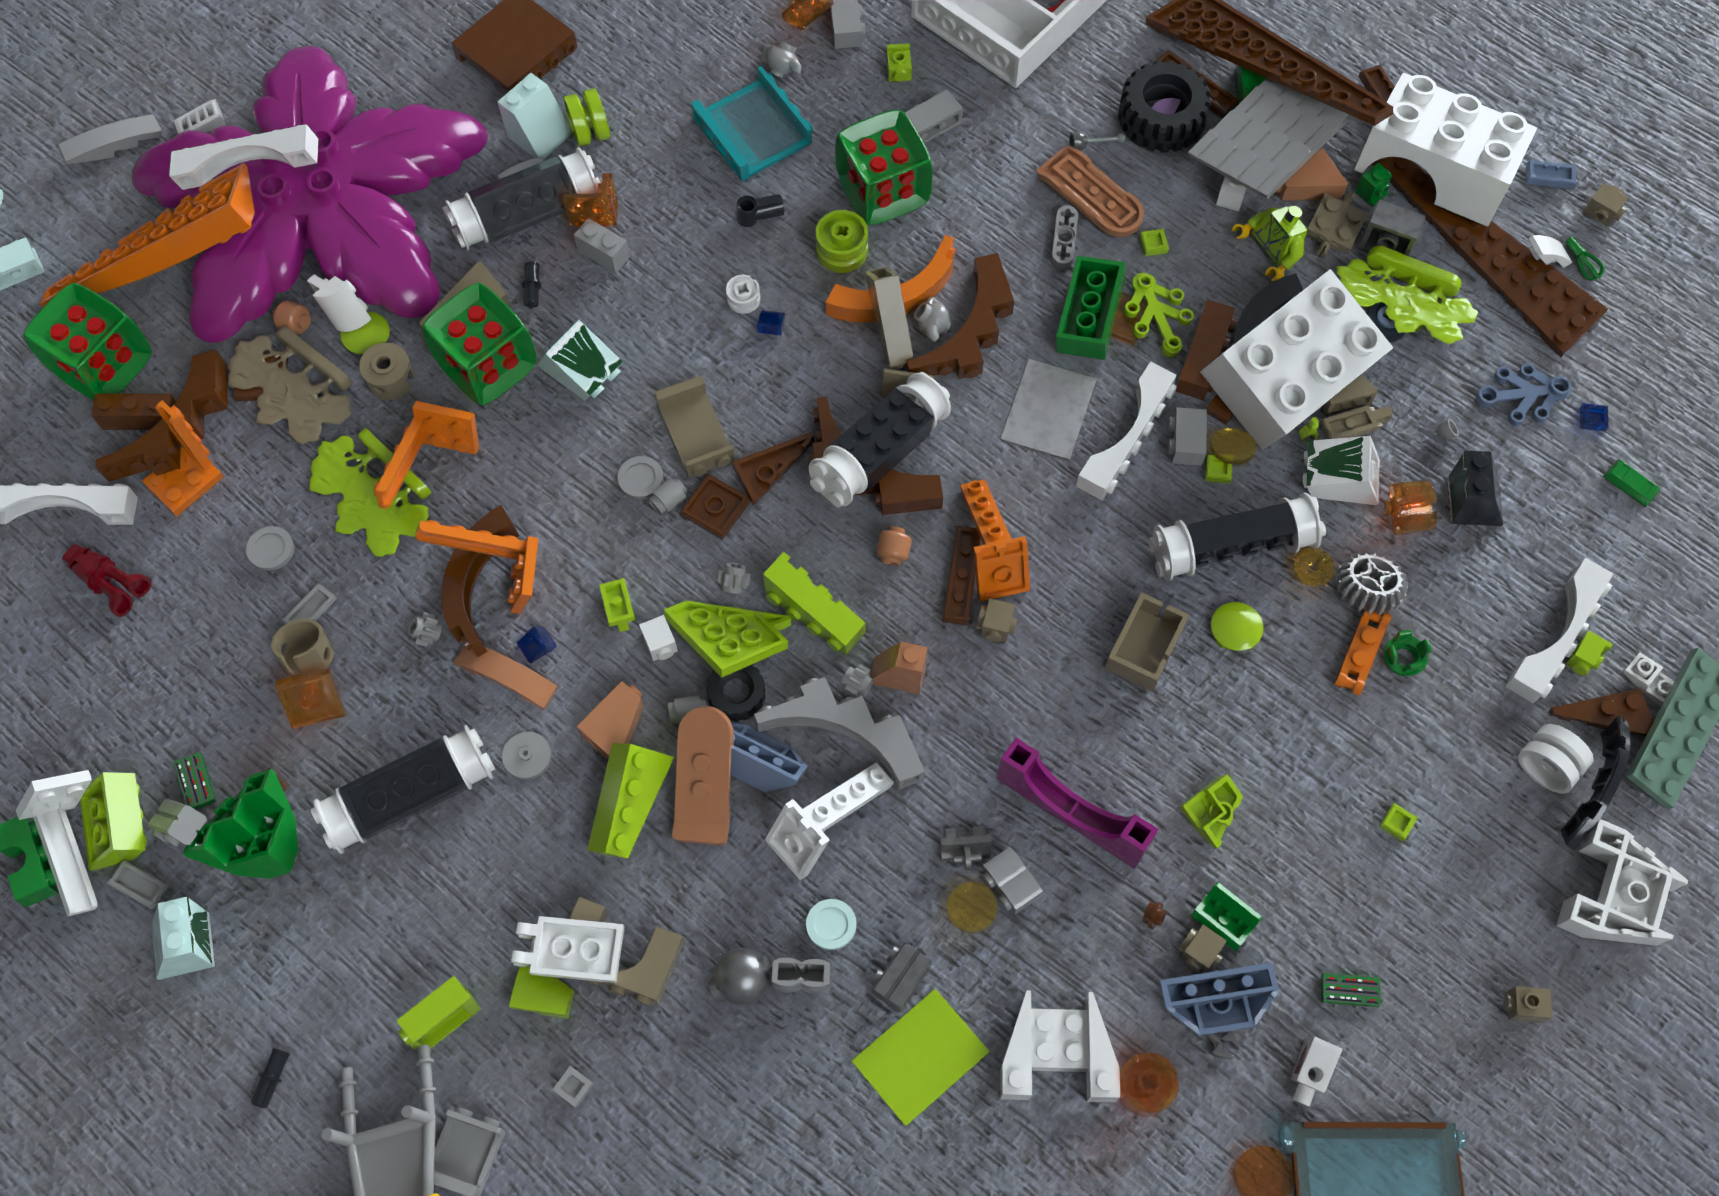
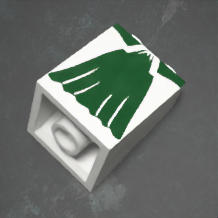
M1371 436L1308 441V451L1304 452V463L1307 466V473L1303 474L1304 488H1308L1311 497L1378 505L1380 459Z

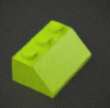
M103 772L87 787L80 799L89 871L122 863L123 860L127 862L134 860L146 850L147 838L143 834V811L139 806L138 796L140 789L136 783L135 773Z

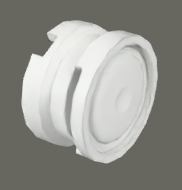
M743 274L731 278L727 283V302L733 311L746 314L754 311L759 306L761 301L760 288L756 279L753 280L749 275Z

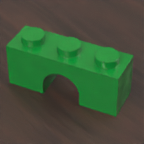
M17 816L1 823L0 852L11 859L22 854L26 855L23 867L19 871L7 876L15 901L25 907H29L58 894L57 885L34 819L19 820Z

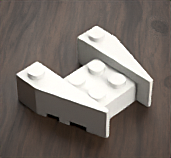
M1599 819L1594 828L1581 842L1578 852L1608 864L1598 901L1596 902L1580 894L1564 900L1556 926L1582 938L1660 945L1672 940L1674 936L1659 929L1668 893L1687 885L1688 880L1674 868H1668L1655 857V853L1648 847L1643 848L1627 830Z
M1031 990L1026 991L1000 1068V1099L1029 1100L1032 1096V1071L1086 1072L1087 1102L1118 1101L1120 1098L1119 1065L1093 992H1088L1085 997V1010L1031 1009Z

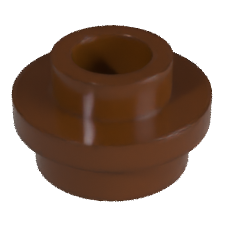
M1150 902L1143 916V923L1148 924V928L1154 929L1157 925H1162L1166 916V910H1163V903Z

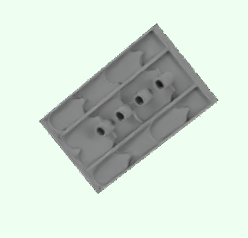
M1265 79L1234 110L1230 111L1213 129H1210L1188 154L1191 158L1269 199L1353 116L1277 82Z

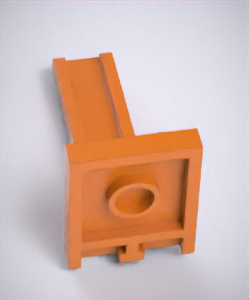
M162 400L156 405L155 409L183 446L181 448L180 469L157 476L152 472L142 482L177 517L223 479L224 476L207 457L210 452L201 443V439L193 432L194 429L184 419L185 416L175 405L169 407Z
M416 401L412 407L414 417L410 425L405 427L400 444L395 446L391 461L386 463L381 480L375 484L374 495L377 497L379 508L387 509L391 506L422 444L476 455L479 450V441L474 413Z
M985 479L961 484V494L983 543L981 546L973 547L977 594L980 602L989 600V598L995 599L1030 591L1028 546L1025 536L1011 538Z
M433 520L419 522L415 532V539L417 541L515 559L516 564H512L510 579H514L513 588H509L507 603H511V613L521 614L532 597L538 538L528 536L526 541L510 535L502 537L492 535L491 532L484 530L477 532L466 530L465 527L459 525L451 527L440 525Z

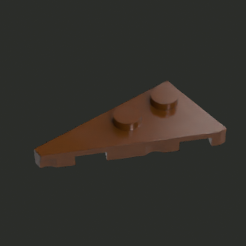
M813 432L732 462V467L752 505L757 504L812 443L815 442Z
M1640 688L1557 706L1549 710L1550 716H1555L1558 719L1586 722L1588 726L1605 729L1620 715L1627 720L1630 733L1645 736L1654 722Z

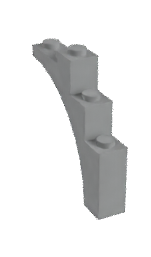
M825 677L821 679L812 678L805 681L800 686L799 698L797 696L789 697L780 705L762 707L754 714V724L758 733L778 727L807 726L839 733L857 742L874 755L883 765L898 790L923 781L924 768L900 715L894 717L891 715L884 716L874 724L863 696L845 698L837 705Z

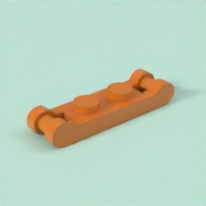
M1366 610L1363 611L1335 680V686L1349 688L1352 690L1351 693L1358 696L1361 694L1386 628L1391 620V614L1384 612L1379 616L1373 611L1369 615ZM1369 620L1378 623L1377 629L1368 625ZM1348 673L1356 676L1357 679L1354 680L1350 677H1347Z

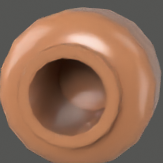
M285 300L273 310L274 324L278 329L284 325L296 335H300L310 326V312L302 304Z
M891 526L890 530L882 531L876 548V555L881 558L880 562L893 566H900L901 562H906L909 558L912 539L905 534V529Z

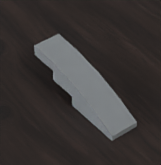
M153 114L134 117L81 133L58 144V149L66 165L114 158V151L137 148L139 140L160 138L162 130Z

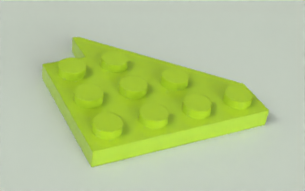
M683 601L664 609L665 619L721 678L788 649V640L779 632L791 626V617L787 615L693 601Z

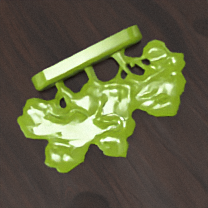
M1372 247L1367 255V263L1360 259H1352L1347 266H1337L1336 273L1341 277L1340 282L1360 306L1368 307L1379 302L1387 305L1385 313L1390 319L1394 320V326L1398 333L1415 332L1420 325H1425L1432 337L1446 344H1452L1463 339L1461 329L1457 324L1474 323L1478 315V311L1473 309L1468 299L1446 298L1456 296L1461 288L1462 282L1457 275L1387 247ZM1365 271H1370L1371 274L1366 275ZM1376 274L1379 277L1383 275V278L1379 281H1372L1370 277ZM1390 276L1409 284L1406 286L1398 285L1391 280ZM1386 278L1389 280V284L1385 282ZM1420 288L1430 291V293L1427 294ZM1438 297L1442 299L1440 304L1437 302Z
M366 427L358 434V439L368 448L367 454L354 453V442L349 436H340L334 442L322 441L321 445L317 448L319 455L311 462L310 470L312 475L310 477L309 489L323 495L337 492L343 494V500L337 504V514L340 517L336 522L335 532L353 534L360 528H365L366 545L375 556L383 557L385 554H394L399 544V535L415 537L419 522L427 521L429 516L428 507L419 504L412 505L408 502V493L412 490L420 499L425 500L432 491L409 469L403 481L406 487L398 491L389 508H379L377 497L374 495V487L376 482L381 480L382 476L380 478H372L367 473V463L374 458H378L386 465L387 462L391 461L393 453ZM347 452L352 454L350 457H345ZM355 458L357 462L362 460L357 466L349 467L346 464L347 461ZM364 466L363 472L360 473L359 468ZM401 499L403 503L400 507H397L396 504Z

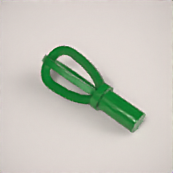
M1574 237L1568 238L1565 243L1574 253L1582 275L1589 281L1600 279L1605 271L1604 264L1596 256L1583 249ZM1587 257L1591 258L1599 265L1600 271H1598V269ZM1582 262L1587 267V269L1594 275L1593 277H1590L1587 274Z

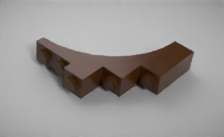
M998 253L974 259L973 272L977 286V296L974 307L964 325L941 347L926 355L908 360L906 372H924L927 375L944 376L956 371L959 379L974 378L982 374L984 360L980 347L989 348L994 344H998L999 329L995 318H1005L1013 314L1014 298Z
M216 349L192 356L190 373L185 387L174 404L185 416L184 419L192 426L193 432L200 439H204V416L228 409L227 364ZM161 419L152 429L133 443L114 453L96 459L95 467L109 482L148 470H152L157 476L180 469L181 444L164 420Z
M827 397L817 398V407L813 408L814 423L819 422L820 429L816 430L817 443H812L813 453H808L809 464L813 459L822 458L824 450L842 435L831 415ZM892 469L865 493H875L876 507L881 506L882 515L943 508V491L940 475H916ZM855 493L854 495H863L864 493Z

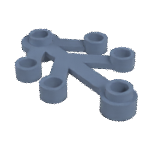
M1529 363L1521 366L1518 376L1512 373L1508 367L1501 366L1494 374L1495 380L1499 383L1508 382L1518 389L1497 391L1493 386L1486 385L1481 387L1477 393L1476 401L1479 406L1489 408L1496 402L1523 399L1518 408L1513 410L1508 416V422L1512 426H1520L1526 418V412L1535 399L1547 396L1542 406L1537 407L1532 413V419L1536 423H1544L1549 417V411L1555 402L1567 399L1571 394L1572 388L1567 378L1558 376L1551 379L1536 370ZM1524 370H1528L1530 374L1525 373ZM1500 373H1504L1506 377L1501 376ZM1532 378L1543 386H1534L1526 380ZM1538 412L1542 413L1544 417L1539 416ZM1513 416H1518L1520 420H1516Z

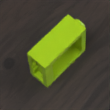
M453 976L396 1020L401 1027L398 1033L404 1042L414 1050L421 1045H429L431 1049L481 1010V1007L466 987Z

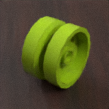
M595 87L583 91L584 106H582L579 97L575 93L563 96L566 117L578 147L591 144L590 128L599 142L611 138L606 115Z
M835 210L825 214L819 220L815 229L818 260L829 271L837 273H848L858 269L866 261L868 255V226L861 216L848 210Z

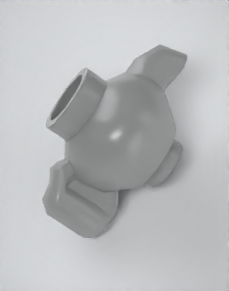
M780 41L777 47L775 45L764 46L760 60L771 68L770 73L783 78L784 74L788 75L793 71L800 73L802 68L795 55L796 47Z
M929 297L926 302L921 303L914 313V319L918 321L917 325L920 332L927 335L933 342H936L939 334H945L951 326L947 308L934 297Z

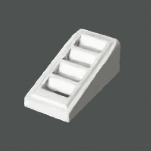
M216 99L210 100L174 120L178 134L186 130H197L207 133L226 125ZM187 124L188 129L184 130L183 125Z

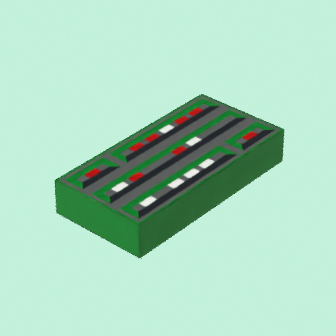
M200 751L173 761L186 805L197 810L217 802L205 760Z
M1322 973L1321 1003L1378 1008L1381 1006L1380 977Z

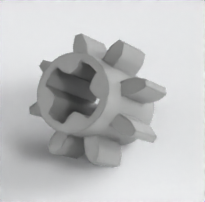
M727 563L726 568L722 567L719 570L717 583H723V591L738 594L741 593L742 588L746 589L749 586L751 574L745 573L746 567L744 565Z
M423 612L422 616L418 615L411 619L408 634L412 636V639H415L414 644L427 647L428 643L432 644V642H436L439 639L441 624L435 619V615Z
M861 664L855 669L849 667L841 682L842 685L846 686L844 689L846 690L845 694L855 698L860 694L865 697L874 682V679L869 677L871 670Z

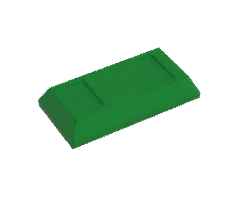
M1619 459L1603 476L1644 507H1647L1661 490L1653 482Z

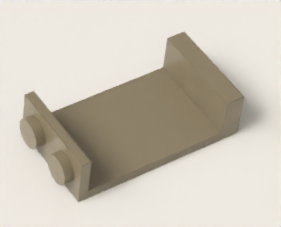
M702 376L655 392L657 406L688 478L694 475L701 476L708 470L716 467H725L732 461H735L734 448L728 444L706 394L705 382Z

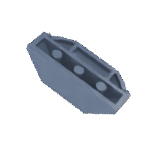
M731 722L734 732L733 747L731 749V776L763 792L792 786L799 781L808 766L805 762H802L801 757L792 747L762 732L758 733L756 729L746 724Z
M1272 963L1159 981L1165 1010L1197 1036L1255 1027L1279 992Z

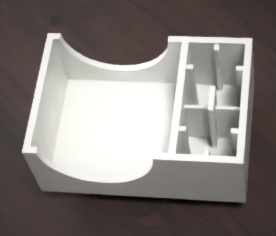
M1403 73L1387 103L1393 106V115L1373 126L1355 171L1363 174L1371 163L1385 157H1402L1412 160L1421 165L1431 175L1436 186L1435 205L1488 227L1517 172L1537 128L1527 124L1526 120L1516 113H1500L1481 105V102L1470 94L1456 95L1437 87L1435 82L1426 76H1410Z
M1330 269L1222 353L1200 373L1263 450L1288 434L1392 350L1393 346Z

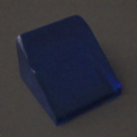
M761 310L757 322L758 333L782 336L785 313Z
M533 626L517 642L529 663L535 662L557 647L544 627Z

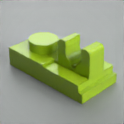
M625 578L600 584L609 626L618 625L619 632L630 630L628 622L634 621L635 617Z

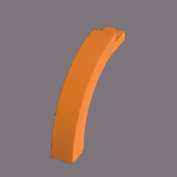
M945 235L927 267L914 278L900 284L905 314L915 311L929 297H935L948 282L953 273V258L956 249L953 248V237ZM835 283L826 301V316L850 322H876L869 290L852 289Z

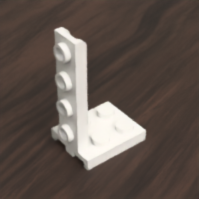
M875 763L804 809L794 800H791L783 807L765 841L798 879L802 880L808 876L830 841L823 831L888 790L894 781Z
M89 770L31 781L16 809L19 820L34 818L67 917L97 908V900L65 811L74 809L92 780Z

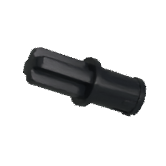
M529 261L524 264L525 277L522 287L524 288V305L529 307V309H533V307H537L539 304V289H541V282L539 281L540 264Z
M272 1048L263 1073L259 1074L261 1079L251 1100L252 1105L265 1109L268 1107L277 1083L282 1081L280 1076L290 1053Z

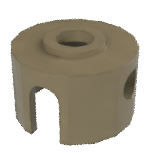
M393 343L376 344L366 350L360 359L359 370L368 390L375 397L382 400H395L403 397L411 390L407 381V375L410 373L411 378H415V372L407 353L400 346ZM391 361L388 368H378L380 364Z
M297 619L289 622L276 632L271 642L272 652L283 671L294 679L314 677L327 669L333 660V647L322 626L315 620ZM284 644L285 650L282 655L281 646Z

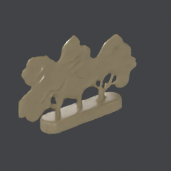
M283 325L275 333L278 341L286 348L285 351L272 350L271 339L266 335H258L250 342L239 341L238 345L235 346L236 354L229 360L230 373L228 375V385L243 390L251 389L252 387H261L263 389V393L257 397V406L260 408V411L257 413L256 423L273 425L281 419H288V433L297 443L306 444L308 441L314 442L319 439L322 423L341 424L352 414V411L349 409L350 397L328 393V385L330 383L338 390L346 391L352 385L349 377L286 326ZM264 350L270 351L269 354H263ZM294 354L307 365L300 372L293 373L286 368V359ZM273 355L275 358L280 356V359L276 362L267 363L264 360ZM283 362L282 367L279 368L278 363ZM312 368L325 381L312 385L307 377V372ZM322 390L323 396L318 398L317 394Z

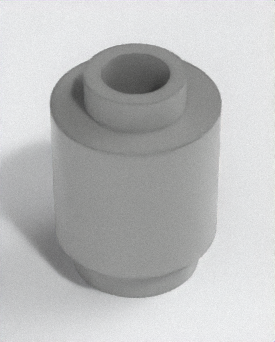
M669 478L651 493L648 502L658 514L668 513L686 498L684 493L687 491L686 487L680 480L676 479L674 481L672 478Z
M699 695L677 698L674 699V702L668 703L671 724L678 723L680 725L681 720L688 712L696 708L707 707L706 699L700 700Z

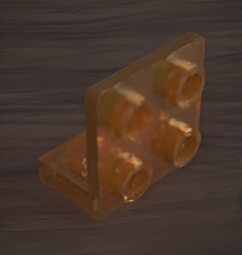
M792 0L793 4L782 12V17L784 21L803 31L828 10L834 2L833 0Z
M612 173L602 174V183H598V193L563 194V202L571 226L581 227L588 218L603 227L617 225L618 197Z

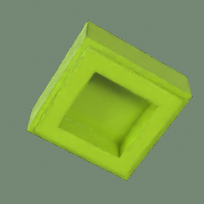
M1164 229L1140 232L1139 238L1144 256L1168 253L1169 246Z
M1207 455L1205 481L1230 484L1233 458Z
M1393 803L1379 828L1403 842L1418 817Z

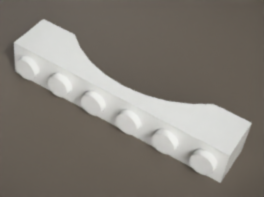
M306 124L172 151L169 177L182 190L200 187L224 170L250 160H278L294 168L316 164L318 138Z
M1150 361L1137 384L1135 393L1138 403V416L1133 427L1116 445L1101 453L1090 456L1078 476L1076 487L1102 501L1107 493H1113L1118 484L1116 478L1119 473L1125 474L1130 465L1129 457L1131 454L1136 456L1142 445V442H1140L1142 436L1147 437L1154 426L1152 420L1155 416L1157 418L1161 416L1166 406L1163 404L1165 399H1171L1177 389V386L1174 385L1176 374Z
M14 483L12 486L0 485V524H7L33 510L65 506L88 511L102 519L107 525H133L138 497L129 486L124 484H114L113 486H102L99 484L76 486L69 483L62 486H51L44 483L37 484V486H26L20 483Z
M1587 558L1583 559L1564 587L1567 596L1568 613L1560 638L1546 650L1525 657L1514 670L1505 685L1506 688L1533 704L1540 697L1546 698L1553 687L1550 683L1553 676L1557 678L1565 667V664L1562 663L1564 657L1569 658L1577 646L1574 640L1577 636L1581 638L1589 626L1586 623L1587 618H1592L1600 608L1601 604L1597 603L1600 597L1604 598L1611 589L1612 584L1609 581L1613 573Z

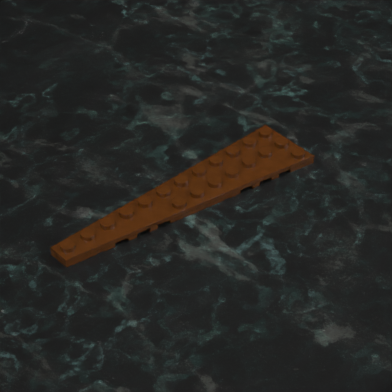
M1173 0L1146 17V25L1155 28L1158 32L1171 35L1259 74L1268 81L1277 82L1371 125L1376 126L1393 115L1392 105L1222 0Z
M1385 157L1371 163L1373 166L1380 163L1392 174L1390 179L1392 186L1398 192H1403L1409 198L1408 202L1414 208L1418 207L1425 214V219L1430 224L1433 223L1441 231L1440 235L1482 278L1487 280L1488 284L1496 292H1501L1508 299L1507 303L1524 316L1523 320L1529 326L1532 324L1541 333L1540 337L1560 358L1607 312L1608 308L1550 264L1546 265L1542 259L1536 260L1528 247L1492 220L1487 227L1435 205L1436 186L1431 175L1412 160L1402 157Z

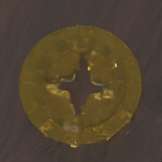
M1307 548L1300 551L1295 557L1292 566L1295 571V577H1298L1302 584H1309L1312 588L1320 585L1324 586L1332 579L1335 573V564L1331 556L1318 548ZM1318 561V571L1309 574V566L1316 564Z

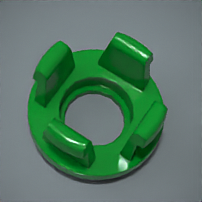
M1402 630L1386 644L1384 660L1387 666L1396 674L1414 676L1426 667L1428 655L1432 652L1431 645L1428 639L1420 641L1412 636L1411 630ZM1400 649L1409 650L1414 658L1413 663L1407 666L1399 663L1396 651Z

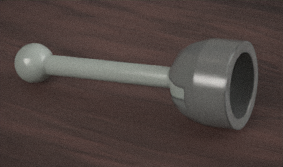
M1071 132L1069 145L1078 150H1083L1086 148L1087 143L1107 141L1122 143L1126 140V136L1120 133L1117 136L1087 138L1082 132Z

